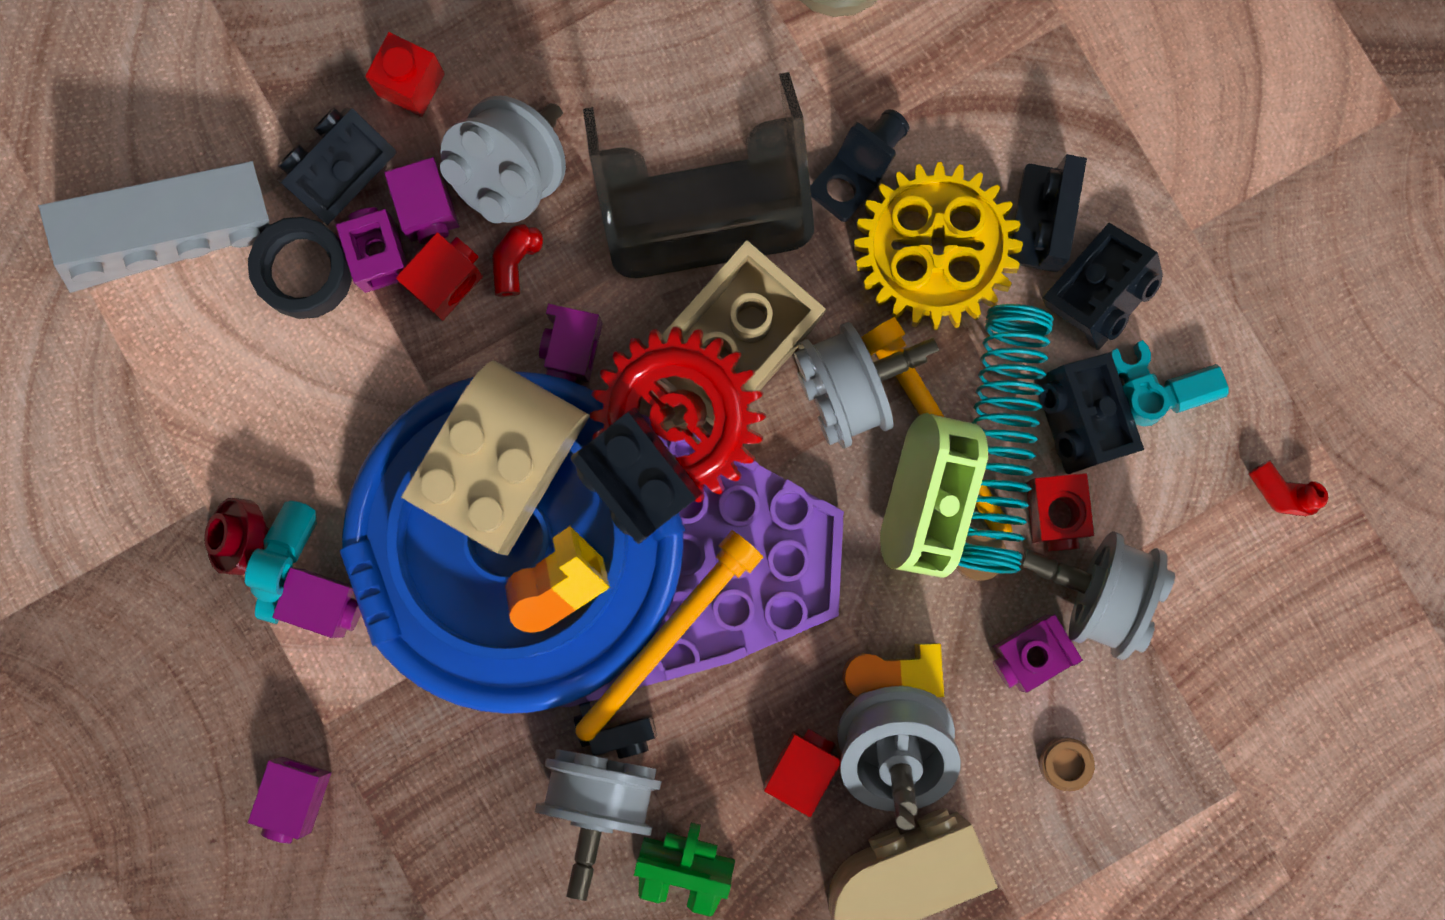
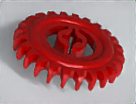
M675 326L671 329L668 341L665 343L661 332L658 329H652L648 338L649 348L639 338H632L629 342L632 357L630 358L621 351H616L613 353V360L619 370L617 372L610 369H602L600 371L601 378L609 387L608 389L592 391V396L604 404L603 409L590 412L592 420L604 423V428L593 434V439L634 407L639 411L641 399L644 398L652 406L649 418L655 433L667 441L685 440L695 450L694 453L673 456L703 493L695 500L696 502H701L705 497L704 484L715 494H721L725 488L720 475L732 481L741 479L742 474L737 469L734 461L751 464L755 461V456L744 447V444H757L764 439L761 434L749 428L750 424L760 422L766 418L765 413L749 408L750 403L763 396V391L745 390L744 385L754 376L755 371L746 370L736 373L733 369L741 358V353L734 352L722 359L720 357L724 343L722 338H716L704 348V332L701 329H696L689 337L687 343H684L682 328ZM671 376L687 378L704 389L712 401L715 416L711 435L703 428L706 422L707 410L702 398L695 392L685 389L668 393L658 382L660 379ZM683 404L688 410L683 416L685 422L676 426L671 420L676 413L673 408Z

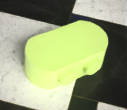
M924 413L918 416L909 427L880 531L881 553L888 567L943 578L950 575L958 566L988 461V443L986 435L979 425Z

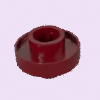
M227 498L219 504L207 523L204 535L205 547L210 563L218 573L244 575L253 552L257 548L265 550L263 540L269 528L266 526L260 507L252 500Z

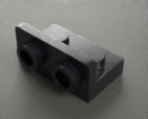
M335 107L332 108L313 128L319 136L306 149L298 144L278 165L284 172L277 180L327 226L397 153L351 107H346L341 113Z
M1066 154L1057 168L1036 164H1027L1025 166L1015 220L1020 221L1021 225L1019 231L1012 235V239L1023 242L1021 252L1009 255V257L1020 263L1019 266L1058 272L1070 260L1087 158Z
M1108 223L1042 297L1045 307L1086 334L1089 345L1099 350L1108 339H1116L1125 329L1130 314L1142 301H1149L1159 290L1163 272L1158 252L1113 224Z
M1111 352L1062 365L1047 372V375L1042 379L1034 380L1035 384L1040 385L1045 390L1038 395L1039 402L1044 409L1050 426L1056 452L1061 458L1067 474L1145 450Z
M635 407L570 457L577 467L576 471L580 481L586 488L600 496L611 510V518L617 528L624 534L631 536L637 544L647 539L654 531L703 494Z

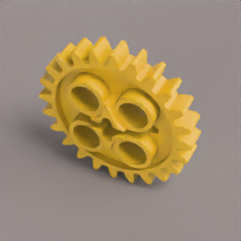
M937 162L934 175L927 176L921 164H917L915 179L911 181L900 171L897 172L896 190H892L884 184L879 185V195L883 201L882 204L872 200L866 201L865 210L873 219H858L857 229L869 236L854 240V250L868 254L856 261L857 271H872L863 281L865 290L880 287L881 290L876 297V305L878 307L882 306L890 300L895 302L892 317H896V319L906 310L911 311L913 327H917L923 315L930 316L933 330H938L942 316H949L953 326L958 328L961 322V312L965 310L974 320H978L981 315L979 302L982 301L989 307L996 306L998 298L993 288L1008 292L1012 283L1002 273H1017L1020 265L1018 261L1007 256L1021 252L1023 247L1022 241L1008 238L1018 232L1021 225L1018 220H1004L1011 212L1012 202L1008 201L996 205L994 201L999 194L1000 187L995 185L983 191L980 188L983 173L981 172L977 173L970 181L964 180V167L961 164L957 166L952 176L945 175L942 162ZM915 211L924 216L926 224L919 230L912 231L902 227L898 219L906 212ZM958 212H968L976 218L978 225L972 230L962 231L952 225L950 218ZM932 238H942V244L945 246L942 255L933 254ZM902 242L911 246L894 249L892 248V243ZM978 242L982 243L984 248L982 250H975L965 246ZM905 261H917L924 267L926 273L919 280L907 281L900 277L897 272L900 264ZM960 261L969 262L976 269L977 276L971 281H957L949 272L950 266Z

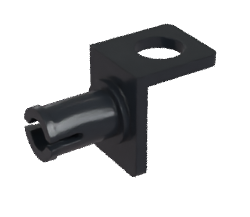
M887 109L869 130L861 123L856 122L850 128L837 156L809 186L807 194L840 221L847 222L878 187L896 156L893 148L901 138L908 134L910 129L905 117L895 110ZM836 178L844 179L853 187L854 197L845 202L835 200L828 193L827 183Z

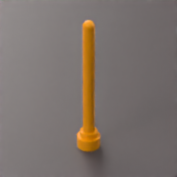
M896 317L885 321L861 337L871 356L876 354L879 360L899 351L904 352L903 348L907 346L902 338L906 333ZM909 367L908 371L896 375L919 415L928 413L945 417L915 368ZM981 485L978 495L994 497L988 486ZM976 502L975 506L980 513L1005 515L1000 506L987 502ZM985 520L991 531L1012 533L1011 524Z
M731 530L718 545L721 551L715 557L718 561L716 565L577 724L575 732L580 740L590 741L599 733L734 575L739 578L745 571L750 574L764 558L742 536Z

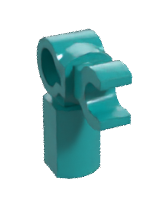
M1143 340L1137 342L1133 347L1134 353L1137 356L1136 364L1130 365L1125 363L1118 349L1111 351L1118 375L1125 382L1123 389L1134 421L1138 426L1147 427L1156 424L1170 409L1175 413H1180L1225 398L1229 394V386L1218 364L1168 379L1163 387L1159 384L1156 375L1149 372L1148 365L1151 361V352Z
M297 501L285 502L263 540L265 550L257 548L249 559L245 572V585L250 587L251 593L257 598L255 617L259 620L277 624L279 621L272 618L279 597L282 596L283 586L290 567L293 568V563L297 562L317 525L316 510L309 505Z

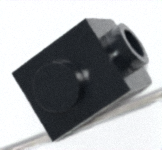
M594 700L579 704L581 715L574 716L575 728L594 706ZM650 716L608 729H601L592 740L582 741L579 739L582 747L590 745L593 756L616 750L618 759L649 751L646 741L655 739L657 732L653 718Z

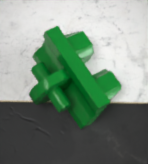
M693 822L690 823L687 837L669 832L666 833L665 841L644 837L634 871V876L639 877L638 896L642 900L659 904L666 902L670 885L689 889L690 893L686 907L694 913L709 917L713 916L721 898L728 899L735 859L716 855L718 845L698 840L701 824Z

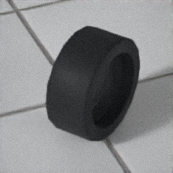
M306 217L283 218L267 226L255 239L248 257L249 279L257 295L281 314L297 319L318 318L334 310L347 296L353 280L340 238L321 222ZM308 239L321 245L330 258L331 271L328 280L318 292L309 297L295 298L285 295L277 288L272 278L274 259L285 245L295 240Z

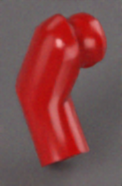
M525 224L513 226L494 249L492 261L495 296L511 297L520 294L518 264L526 254L534 255L542 249L543 235L538 228H528Z
M1271 460L1262 463L1248 473L1270 507L1278 513L1306 517L1316 514L1328 502V492L1322 484L1311 481L1308 484L1285 482Z

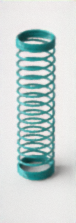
M1000 304L993 306L986 312L988 315L986 316L987 320L984 327L990 336L986 337L982 343L988 352L984 353L980 358L986 368L982 369L978 374L984 384L976 389V393L983 400L975 403L973 407L981 416L973 419L972 423L977 424L978 421L989 419L1005 425L1036 427L1040 424L1036 418L1008 413L986 414L979 409V406L991 403L1007 409L1038 411L1042 408V405L1037 401L1017 397L988 398L981 393V390L986 387H992L1014 394L1040 395L1045 391L1040 385L1012 380L990 382L983 375L985 372L994 371L1015 378L1042 379L1047 374L1040 368L1028 365L998 364L992 366L985 359L987 356L996 355L1015 362L1044 363L1049 358L1045 353L1025 348L992 349L987 343L995 338L1016 346L1046 347L1051 342L1045 335H1048L1053 330L1052 322L1054 318L1049 312L1028 305ZM1011 320L1031 321L1035 323H1021ZM1005 337H1028L1039 339L1044 342H1022L1008 339ZM1004 353H1024L1042 358H1022ZM1002 369L1026 370L1039 374H1022ZM1006 385H1010V386H1022V387L1033 388V389H1036V390H1021V389H1014V388H1009V387H1005V386H1006ZM1004 402L1023 403V404H1029V405H1033V406H1020V405H1013V404H1008V403H1004ZM1006 419H1018V420H1024V421H1029V422H1018V421H1011V420H1006ZM983 429L986 436L1003 441L1034 443L1038 440L1035 435L1026 432ZM1009 436H1018V437H1024V438H1016V437H1009ZM988 447V453L1006 458L1028 460L1036 456L1032 451L1020 448ZM987 463L985 468L994 472L1018 476H1029L1034 473L1028 467L1014 464ZM982 480L981 485L1013 492H1028L1032 489L1027 484L1005 480ZM978 495L976 501L1017 509H1025L1030 506L1026 501L1005 497H983ZM974 511L972 519H985L1004 524L1024 525L1027 523L1024 518L1004 514H986ZM969 527L967 536H986L1021 542L1025 539L1020 534L979 530L973 527ZM965 542L958 565L985 572L1017 573L1021 570L1019 566L1022 564L1020 560L1023 559V555L1021 552L978 546Z

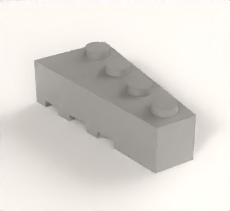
M253 161L38 205L53 264L70 293L181 260L201 257L209 252L229 246L235 248L251 246L263 230L270 225Z

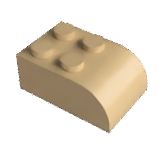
M746 240L661 336L665 343H667L671 329L679 326L682 328L684 343H687L689 337L696 329H701L704 332V348L716 338H722L724 343L720 357L723 359L731 353L740 352L741 358L733 370L736 373L754 370V376L744 385L745 390H761L799 347V342L805 340L824 315L826 308ZM677 376L660 379L672 391L685 389L699 395L706 405V421L713 426L715 416L712 401L702 387L690 379Z
M490 361L477 373L463 392L401 498L490 550L508 556L590 415L497 361Z
M940 809L919 818L917 821L920 827L900 835L898 828L871 837L868 840L871 847L861 850L846 859L832 878L828 892V908L831 919L920 920L998 888L973 825L958 812L949 815L947 809Z

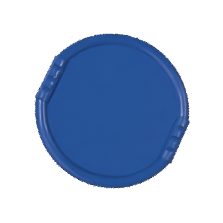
M516 372L589 415L590 412L603 409L604 407L603 403L592 396L593 390L583 385L542 373ZM474 377L443 387L416 402L383 432L365 458L350 491L344 517L342 549L339 551L372 647L376 646L382 655L402 675L440 699L478 711L514 714L549 710L590 695L611 682L626 669L658 632L669 611L677 589L682 566L683 532L686 530L679 513L640 544H637L631 536L624 534L617 528L611 518V510L596 492L590 491L580 481L576 471L577 467L570 458L593 440V434L604 428V423L594 421L590 417L508 556L490 550L401 498L458 400ZM571 526L603 557L610 588L551 627L541 632H523L515 628L510 621L505 588L507 580L513 573L521 569L534 568L537 563L555 552L553 537Z

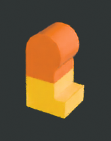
M571 526L553 537L555 552L537 563L534 568L521 569L508 578L505 585L510 621L515 628L529 633L541 632L610 588L603 557Z
M915 644V658L883 660L873 654L862 653L855 655L847 661L843 668L842 678L844 686L856 697L864 692L891 686L918 688L934 694L937 698L944 697L941 644Z

